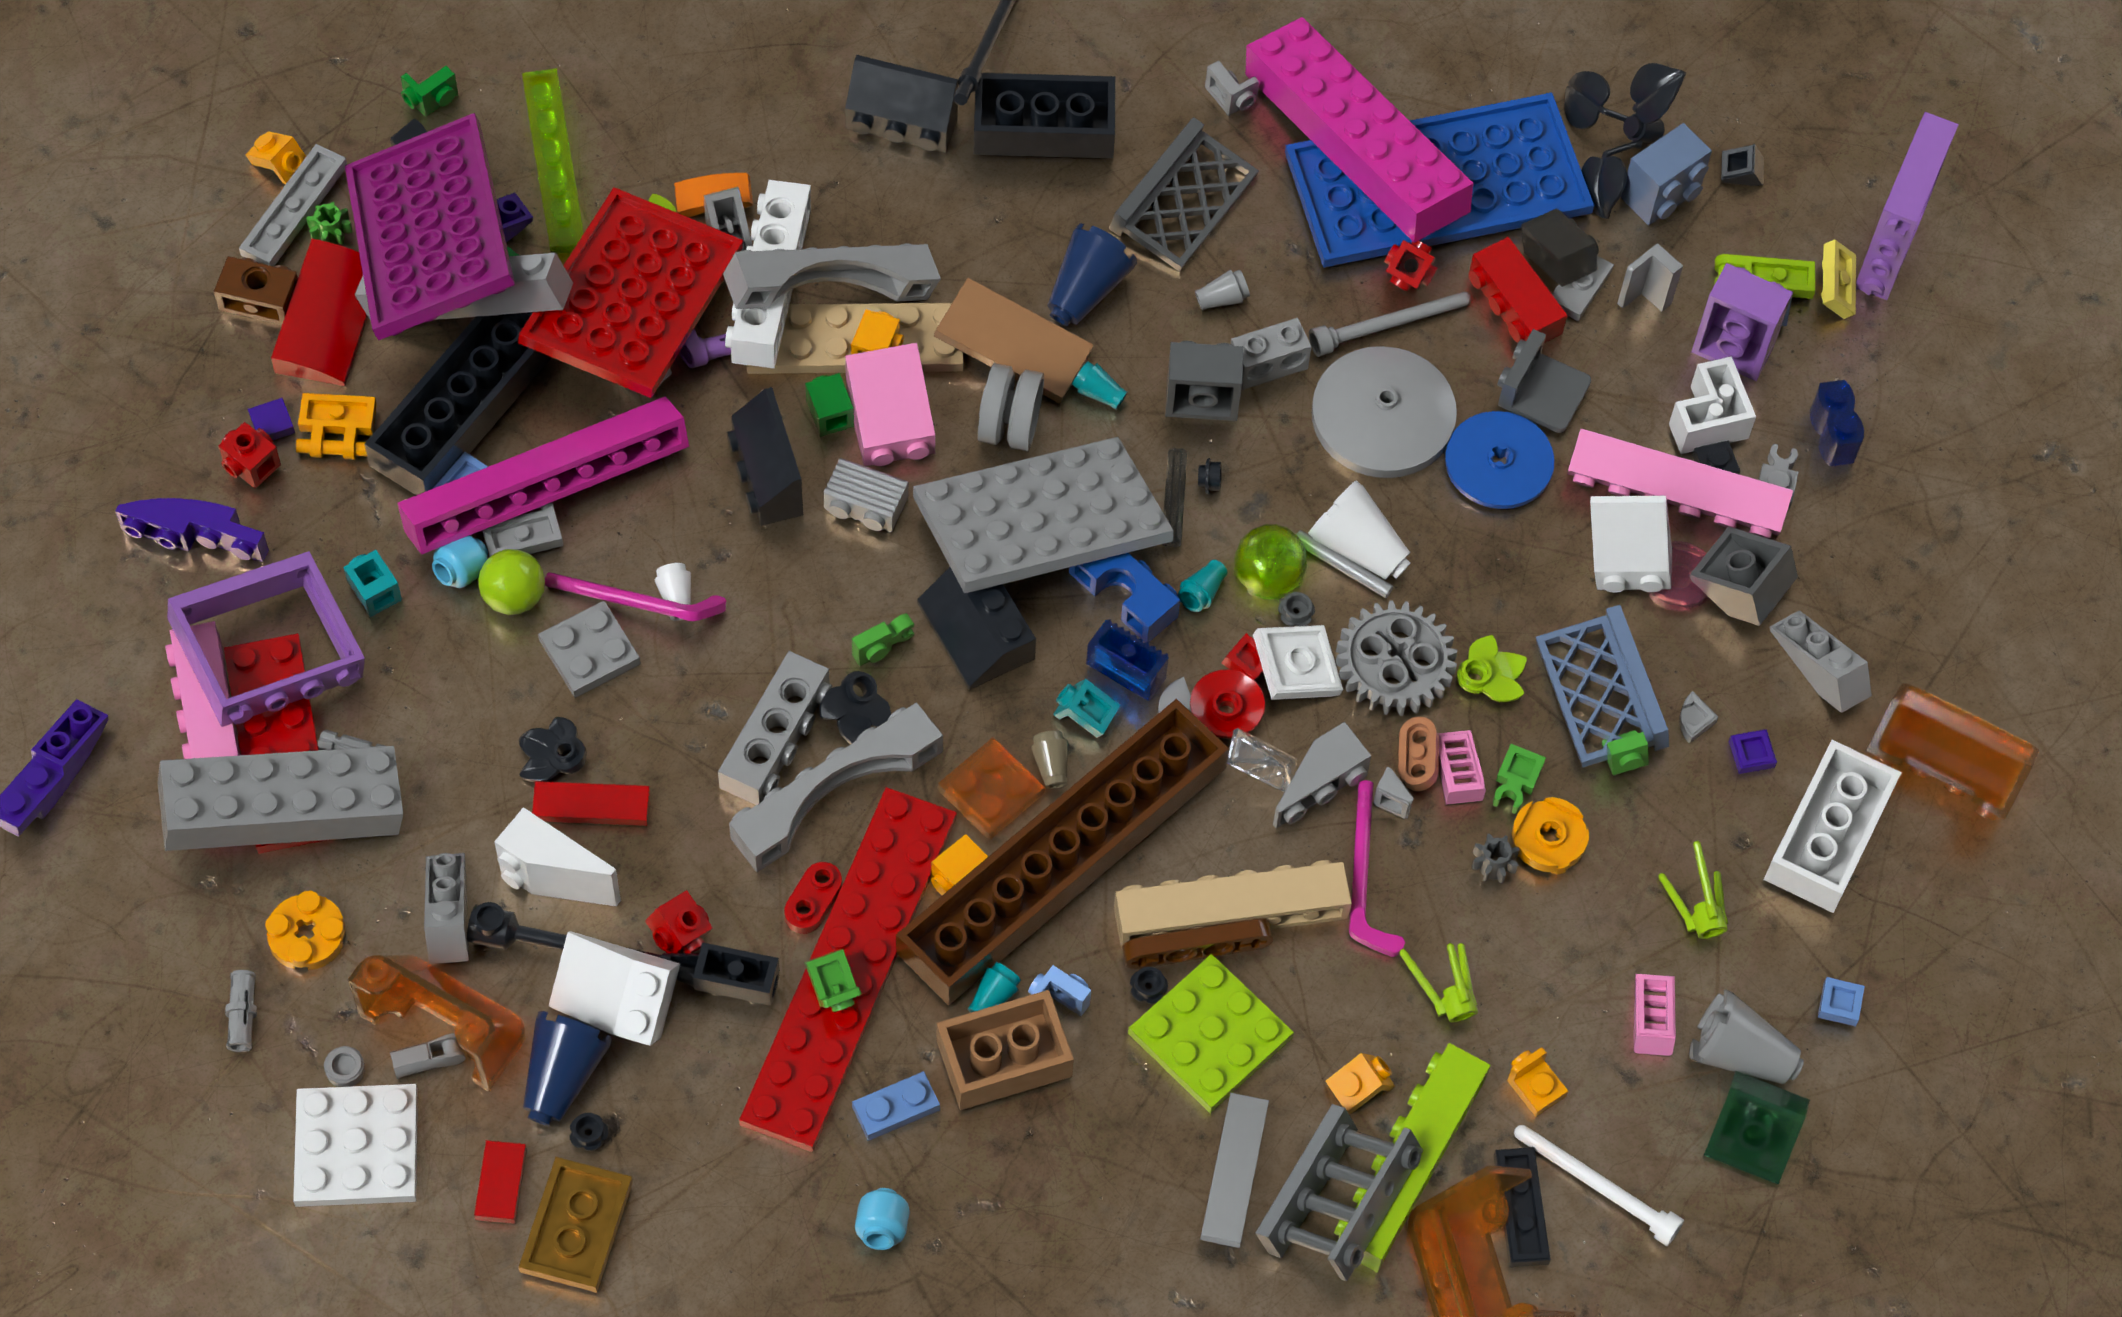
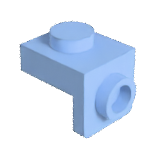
M1054 965L1045 975L1042 973L1038 974L1028 990V993L1031 995L1049 990L1053 999L1079 1016H1082L1090 1006L1091 989H1089L1088 984L1078 975L1072 973L1068 975Z

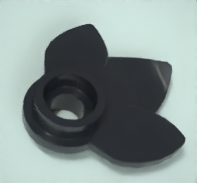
M862 671L851 672L844 677L841 686L829 689L824 694L819 709L822 719L837 720L839 732L849 744L857 741L859 735L870 728L871 725L877 728L888 721L891 715L888 702L877 694L876 681L871 675ZM853 685L861 689V697L854 692Z
M555 717L549 725V729L532 728L519 737L521 749L530 757L519 774L522 779L530 782H547L559 772L573 774L584 766L587 755L586 747L577 738V728L571 720Z

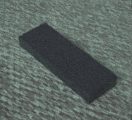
M1535 1148L1495 1150L1494 1161L1509 1267L1549 1265L1551 1258Z

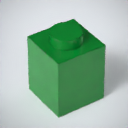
M840 373L831 376H818L811 382L805 383L806 403L820 437L854 427V408Z

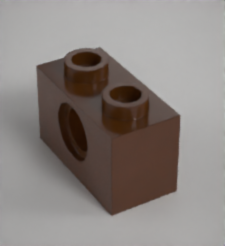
M227 256L214 289L219 311L282 325L298 280L297 272L282 265L270 266L258 263L251 258L243 257L239 259Z

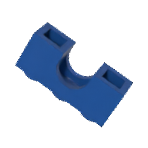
M1129 553L1069 567V574L1093 596L1098 595L1109 586H1121L1129 590L1132 595L1122 603L1121 621L1146 644L1179 616L1180 599L1175 589L1167 583L1162 584L1153 576L1152 570L1144 561H1137Z

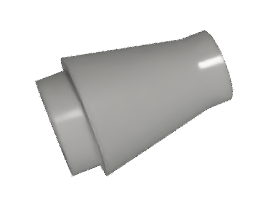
M1230 269L1206 286L1195 290V295L1203 311L1208 308L1243 303V299L1249 297L1250 292L1241 270L1232 272Z

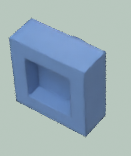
M1826 977L1817 1018L1856 1027L1860 1017L1865 986Z

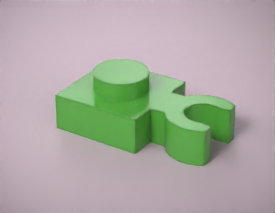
M905 613L895 618L888 625L882 622L853 637L852 656L859 667L868 662L875 663L882 660L892 650L893 644L912 638L914 636V632L911 629L914 627L913 621Z
M1510 744L1497 775L1496 781L1503 785L1499 786L1495 792L1493 806L1498 807L1503 797H1510L1514 801L1511 813L1517 814L1523 802L1522 792L1532 794L1546 757Z

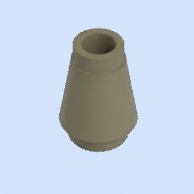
M1046 731L1033 736L1034 744L1031 746V750L1045 783V788L1057 789L1068 784V740L1064 739L1063 732Z

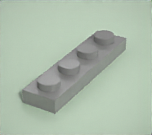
M315 144L239 247L240 255L251 258L261 264L275 266L307 222V216L313 214L316 210L315 206L322 202L344 172L345 165H347L346 158Z

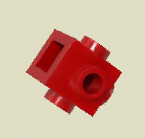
M1403 240L1400 246L1394 244L1384 263L1389 265L1386 272L1393 275L1389 282L1407 292L1411 286L1417 290L1421 284L1428 286L1438 269L1433 266L1435 257L1429 255L1433 248L1419 240L1415 243L1412 241L1411 244ZM1415 259L1418 262V269L1415 272L1410 273L1406 271L1405 263L1407 260Z
M246 422L242 423L236 430L229 431L222 439L221 444L218 445L223 460L221 465L224 470L233 478L240 476L255 489L281 466L277 447L274 445L271 437L260 428L255 430Z
M687 890L656 908L645 920L653 932V939L656 945L661 950L666 951V953L696 952L701 948L702 942L705 943L703 938L713 929L709 923L708 914L703 907L696 904Z

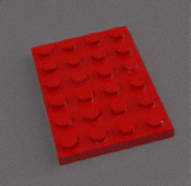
M613 187L563 265L573 282L563 310L533 312L519 333L518 343L652 398L723 282V273L734 253L742 250L743 240Z

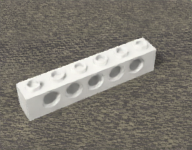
M769 180L766 193H760L758 198L757 214L760 215V219H754L752 223L751 240L754 241L753 246H747L746 250L802 249L811 212V185ZM793 289L778 297L769 308L736 309L733 302L732 320L735 323L734 326H728L725 339V347L731 348L732 363L775 369Z

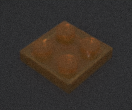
M993 737L938 783V791L989 840L1045 794V787Z

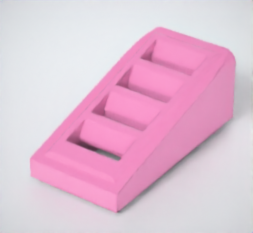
M1471 730L1438 733L1439 771L1446 805L1483 801L1486 788ZM1464 742L1465 746L1445 748L1446 743ZM1466 754L1467 757L1456 760L1448 759V756ZM1455 767H1469V770L1465 771H1451V768ZM1471 778V782L1457 784L1454 782L1456 779Z
M1636 974L1634 1052L1637 1054L1670 1056L1673 1054L1676 1039L1675 976ZM1644 991L1666 992V996L1645 995ZM1644 1006L1665 1007V1009L1644 1008ZM1644 1021L1665 1022V1024L1644 1023Z

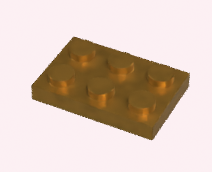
M555 1157L518 1267L520 1273L597 1293L633 1184L632 1176Z

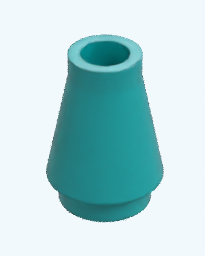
M1089 361L1084 364L1072 383L1073 386L1079 389L1077 393L1109 405L1115 410L1118 409L1128 393L1098 363L1094 365Z
M1211 560L1202 569L1181 582L1178 592L1180 602L1193 612H1200L1202 609L1209 608L1223 579L1228 574L1225 565L1218 560Z
M996 962L992 968L986 969L968 1010L972 1013L1007 1002L1019 991L1017 986L1021 981L1020 977L1003 964Z

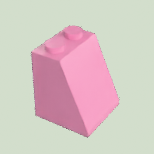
M917 343L846 355V390L854 408V427L864 466H885L897 460L908 458L918 460L930 454H935V431Z

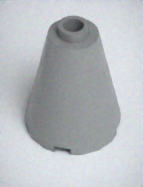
M1727 989L1724 990V995L1719 993L1713 999L1697 1027L1702 1030L1700 1042L1692 1039L1690 1045V1059L1698 1063L1781 1084L1786 1083L1788 1079L1795 1080L1804 1063V1060L1800 1058L1801 1050Z

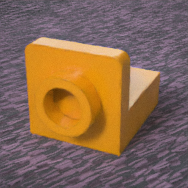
M1543 1047L1533 1053L1530 1050H1526L1518 1055L1511 1062L1512 1068L1507 1080L1535 1117L1567 1097L1568 1094L1567 1088L1545 1062L1547 1052Z

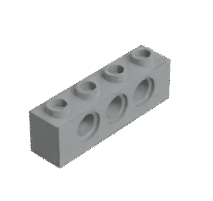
M788 651L718 770L720 789L757 805L763 801L764 797L771 790L777 788L780 781L779 772L784 765L789 766L792 763L798 748L796 745L801 734L806 736L809 733L815 720V715L813 714L816 708L821 703L824 694L833 687L829 681V668ZM793 696L803 698V700L798 703H791L787 701V699ZM776 726H781L786 729L781 733H773L769 731L771 728ZM756 757H765L769 759L767 762L762 764H756L752 762V760Z

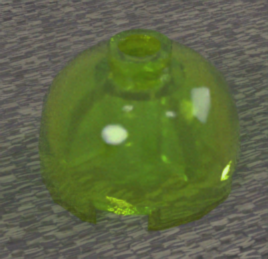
M1277 524L1261 525L1251 529L1241 538L1234 555V575L1236 579L1239 578L1240 582L1248 588L1247 592L1262 599H1281L1285 593L1293 591L1296 587L1299 588L1302 585L1307 571L1306 548L1300 537L1289 528Z

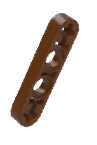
M1251 919L1139 937L1123 944L1122 950L1126 967L1142 969L1144 967L1205 959L1211 954L1217 957L1259 950L1272 944L1273 937L1268 920Z

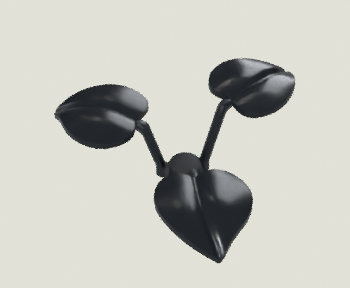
M1649 63L1642 66L1635 74L1630 87L1631 98L1636 102L1632 107V110L1636 113L1631 116H1626L1603 107L1609 99L1610 86L1600 74L1582 71L1576 73L1569 80L1565 91L1564 110L1566 118L1572 126L1579 129H1588L1596 124L1599 114L1602 113L1603 115L1623 121V131L1628 139L1632 141L1604 151L1602 158L1595 156L1588 158L1581 171L1594 203L1593 212L1599 217L1609 219L1611 211L1620 199L1626 185V167L1620 158L1612 155L1633 148L1641 149L1642 143L1653 144L1663 137L1665 127L1660 118L1667 112L1678 94L1686 75L1685 71L1658 63Z

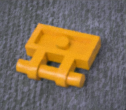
M302 393L298 427L300 432H311V439L297 438L296 453H308L311 457L323 458L324 454L343 455L344 459L355 460L356 456L367 457L364 445L366 442H357L358 435H373L377 409L376 397ZM325 433L344 434V440H324Z

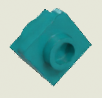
M1084 679L1073 686L1068 684L1064 687L1056 699L1059 706L1053 715L1059 720L1068 715L1097 738L1104 734L1121 705L1090 681Z

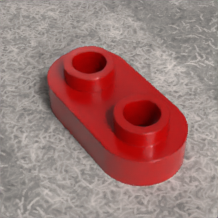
M817 862L805 871L784 908L785 922L792 931L799 934H809L817 930L822 924L842 887V876L835 865L828 862ZM824 875L829 880L826 883H819L816 881L817 877ZM806 906L810 908V911L807 914H800L797 912V909Z

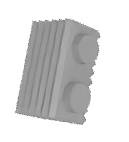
M840 458L824 490V508L837 518L847 519L852 517L871 530H887L892 532L908 499L909 482Z

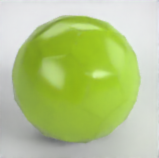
M505 549L494 553L485 561L479 573L478 583L480 594L489 607L496 612L506 615H518L529 611L539 602L544 593L545 579L541 565L532 555L517 549Z

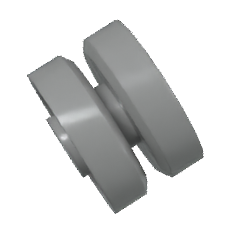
M993 363L980 404L979 442L997 445L1002 440L1006 426L1009 424L1007 441L1010 448L1029 452L1040 413L1044 373L1026 369L1020 375L1016 390H1014L1015 374L1012 367Z

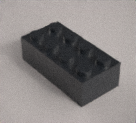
M981 73L982 80L975 91L974 155L1114 157L1116 76Z

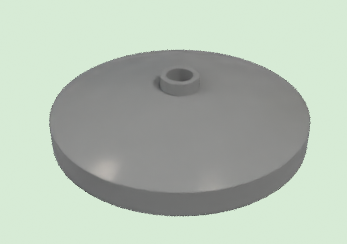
M1377 346L1350 352L1340 357L1326 369L1315 388L1311 414L1317 438L1324 449L1336 461L1360 474L1380 478H1395L1421 471L1443 454L1454 432L1457 408L1451 386L1433 364L1421 356L1404 349Z

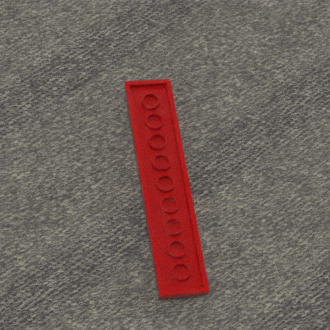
M885 788L810 958L812 960L843 949L855 984L860 988L862 995L853 998L854 1005L836 1012H832L831 1006L827 1008L820 1007L807 968L805 969L740 1116V1126L804 1150L814 1151L898 956L896 934L913 920L931 879V862L942 853L957 819V812L891 788Z

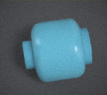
M469 535L435 550L432 563L433 572L437 579L446 586L459 589L466 587L479 578L480 570L488 559V550L481 540Z
M880 1188L868 1192L862 1196L858 1204L855 1221L857 1236L866 1246L876 1250H887L903 1241L907 1231L910 1214L908 1202L897 1192L889 1188Z

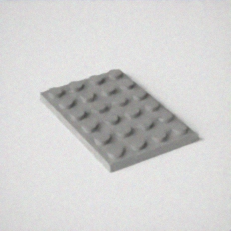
M1119 437L913 486V498L964 593L1173 541L1174 530Z

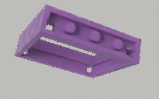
M1924 112L1880 216L1856 281V289L1865 292L1869 296L1872 294L1888 300L1959 124Z
M310 551L168 598L167 619L221 727L232 723H244L254 715L266 711L274 712L281 710L291 702L303 698L312 699L322 694L323 691L337 686L346 687L363 678L365 657ZM304 586L341 659L226 699L190 625Z

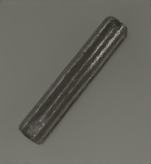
M1171 448L1167 456L1164 515L1174 532L1173 541L1164 543V547L1178 548L1182 542L1187 451L1183 448Z

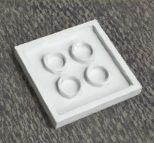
M416 1084L297 1089L293 1200L295 1207L416 1202L418 1088Z

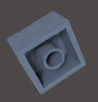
M1682 123L1631 158L1626 185L1621 195L1622 200L1648 226L1659 218L1662 220L1666 219L1675 211L1679 204L1685 200L1690 202L1701 193L1703 179L1709 169L1708 163L1712 150Z

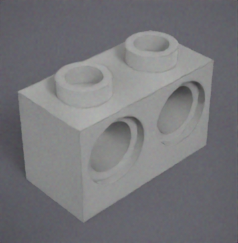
M1298 318L1231 339V345L1243 346L1241 389L1244 390L1308 369L1312 346Z

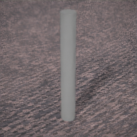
M1299 530L1294 537L1293 543L1382 597L1387 598L1392 592L1393 585L1313 540L1310 535L1302 530Z

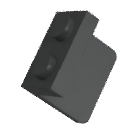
M1533 329L1527 341L1523 339L1519 341L1512 356V359L1516 360L1512 368L1506 366L1498 380L1497 386L1502 388L1498 406L1557 433H1563L1566 431L1591 383V377L1584 372L1541 354L1546 334Z

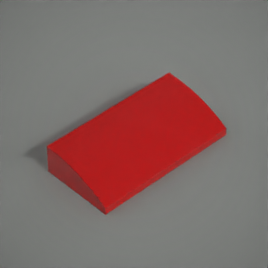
M311 239L271 356L275 373L340 386L346 385L368 315L355 296L363 276L358 251L334 243Z

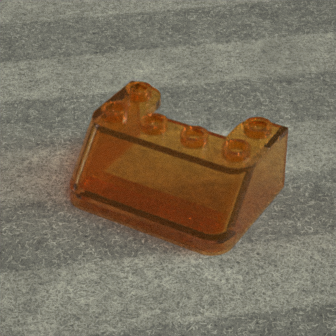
M1902 683L1893 696L1866 749L1867 752L1873 754L1872 759L1891 768L1894 764L1902 765L1905 762L1911 765L1909 770L1925 779H1930L1933 776L1945 782L1944 788L1956 795L1965 796L1967 793L1973 796L1971 801L1977 805L1975 811L1991 820H1996L1997 817L2003 820L2006 819L2039 753V749L2029 742L1907 683Z

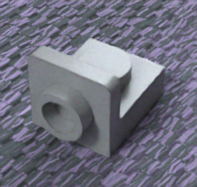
M1220 61L1207 66L1205 88L1228 116L1239 110H1246L1255 103L1260 83L1256 77H1252L1239 84L1235 74L1230 70L1227 71Z

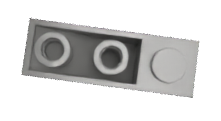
M1800 610L1770 626L1771 633L1818 695L1841 713L1872 696L1868 662Z
M1345 722L1313 741L1275 809L1273 820L1275 828L1280 827L1286 822L1288 824L1297 822L1306 814L1307 809L1317 803L1319 805L1328 803L1336 796L1338 790L1348 784L1349 786H1355L1368 775L1371 755Z
M442 853L426 856L424 930L429 964L469 961L465 853Z

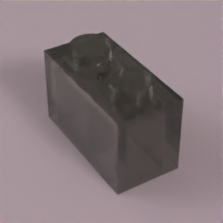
M1558 208L1521 224L1524 253L1561 287L1598 270L1597 255L1599 248L1596 240L1591 235L1583 232L1572 218L1565 216Z

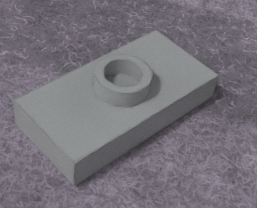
M1584 248L1552 293L1569 317L1576 321L1581 319L1611 274L1614 264Z

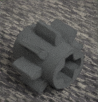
M1487 834L1484 846L1477 843L1474 846L1473 854L1477 858L1473 860L1472 870L1479 869L1483 875L1484 882L1488 879H1498L1500 883H1504L1506 871L1511 874H1515L1517 871L1518 863L1514 859L1518 856L1519 848H1511V845L1507 842L1508 836L1506 835L1503 838H1493L1491 834ZM1494 856L1498 857L1497 861L1492 860Z

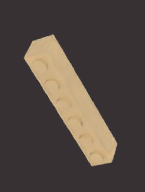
M1321 860L1306 867L1295 868L1292 865H1283L1268 872L1257 873L1254 870H1245L1237 873L1235 876L1219 878L1217 875H1207L1191 882L1182 883L1179 880H1168L1159 886L1152 887L1130 885L1121 891L1115 892L1114 910L1122 949L1123 944L1127 941L1139 937L1251 919H1266L1269 921L1271 929L1345 920L1349 917L1352 903L1343 862L1332 863L1329 860Z

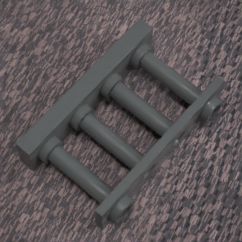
M1332 1104L1256 1231V1235L1267 1252L1282 1258L1289 1245L1294 1243L1329 1256L1328 1260L1339 1278L1348 1281L1354 1269L1361 1264L1366 1248L1411 1171L1420 1162L1423 1149L1412 1130L1404 1127L1395 1143L1358 1132L1346 1108ZM1350 1146L1386 1157L1376 1176L1339 1164L1338 1162L1345 1150ZM1331 1178L1367 1190L1357 1208L1321 1197L1319 1194L1326 1182ZM1313 1210L1348 1222L1339 1240L1335 1241L1300 1229L1308 1213Z

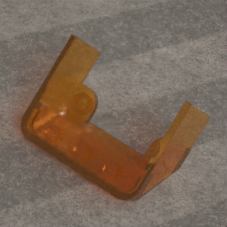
M1488 1165L1412 1210L1409 1216L1408 1229L1434 1317H1576L1574 1312L1538 1310L1536 1306L1530 1303H1519L1512 1306L1491 1234L1500 1230L1508 1218L1509 1210L1504 1192L1531 1178L1532 1173L1530 1169Z

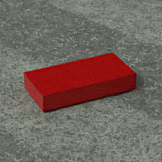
M486 1140L474 1212L475 1220L515 1224L527 1151L526 1144Z

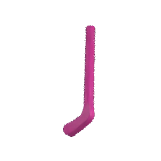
M548 572L545 576L546 587L673 616L687 621H699L726 611V599L718 595L710 596L697 604L688 605L566 577L556 573Z
M1363 780L1358 785L1349 934L1357 942L1390 957H1395L1403 949L1405 940L1401 936L1371 928L1366 921L1374 783Z

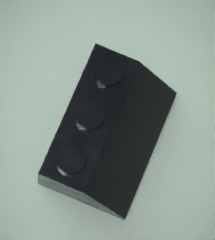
M856 55L845 106L846 129L853 130L858 134H871L883 137L895 143L903 142L920 146L927 151L936 150L946 153L958 120V104L954 101V95L958 89V79Z
M766 388L731 416L732 430L726 432L731 452H738L740 461L736 462L740 482H747L750 492L745 493L750 514L757 513L761 526L803 516L802 479L773 388Z
M949 567L917 599L918 605L969 690L1035 660L1036 638L1003 584L964 593L951 567Z

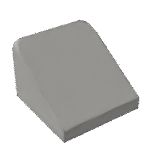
M1387 767L1377 785L1373 804L1403 819H1408L1414 798L1394 771Z

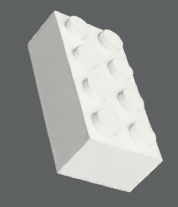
M1831 740L1763 880L1834 913L1902 772Z

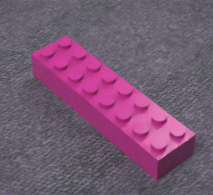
M1303 17L1246 45L1245 75L1249 79L1256 77L1260 82L1259 89L1414 243L1471 212L1473 182Z

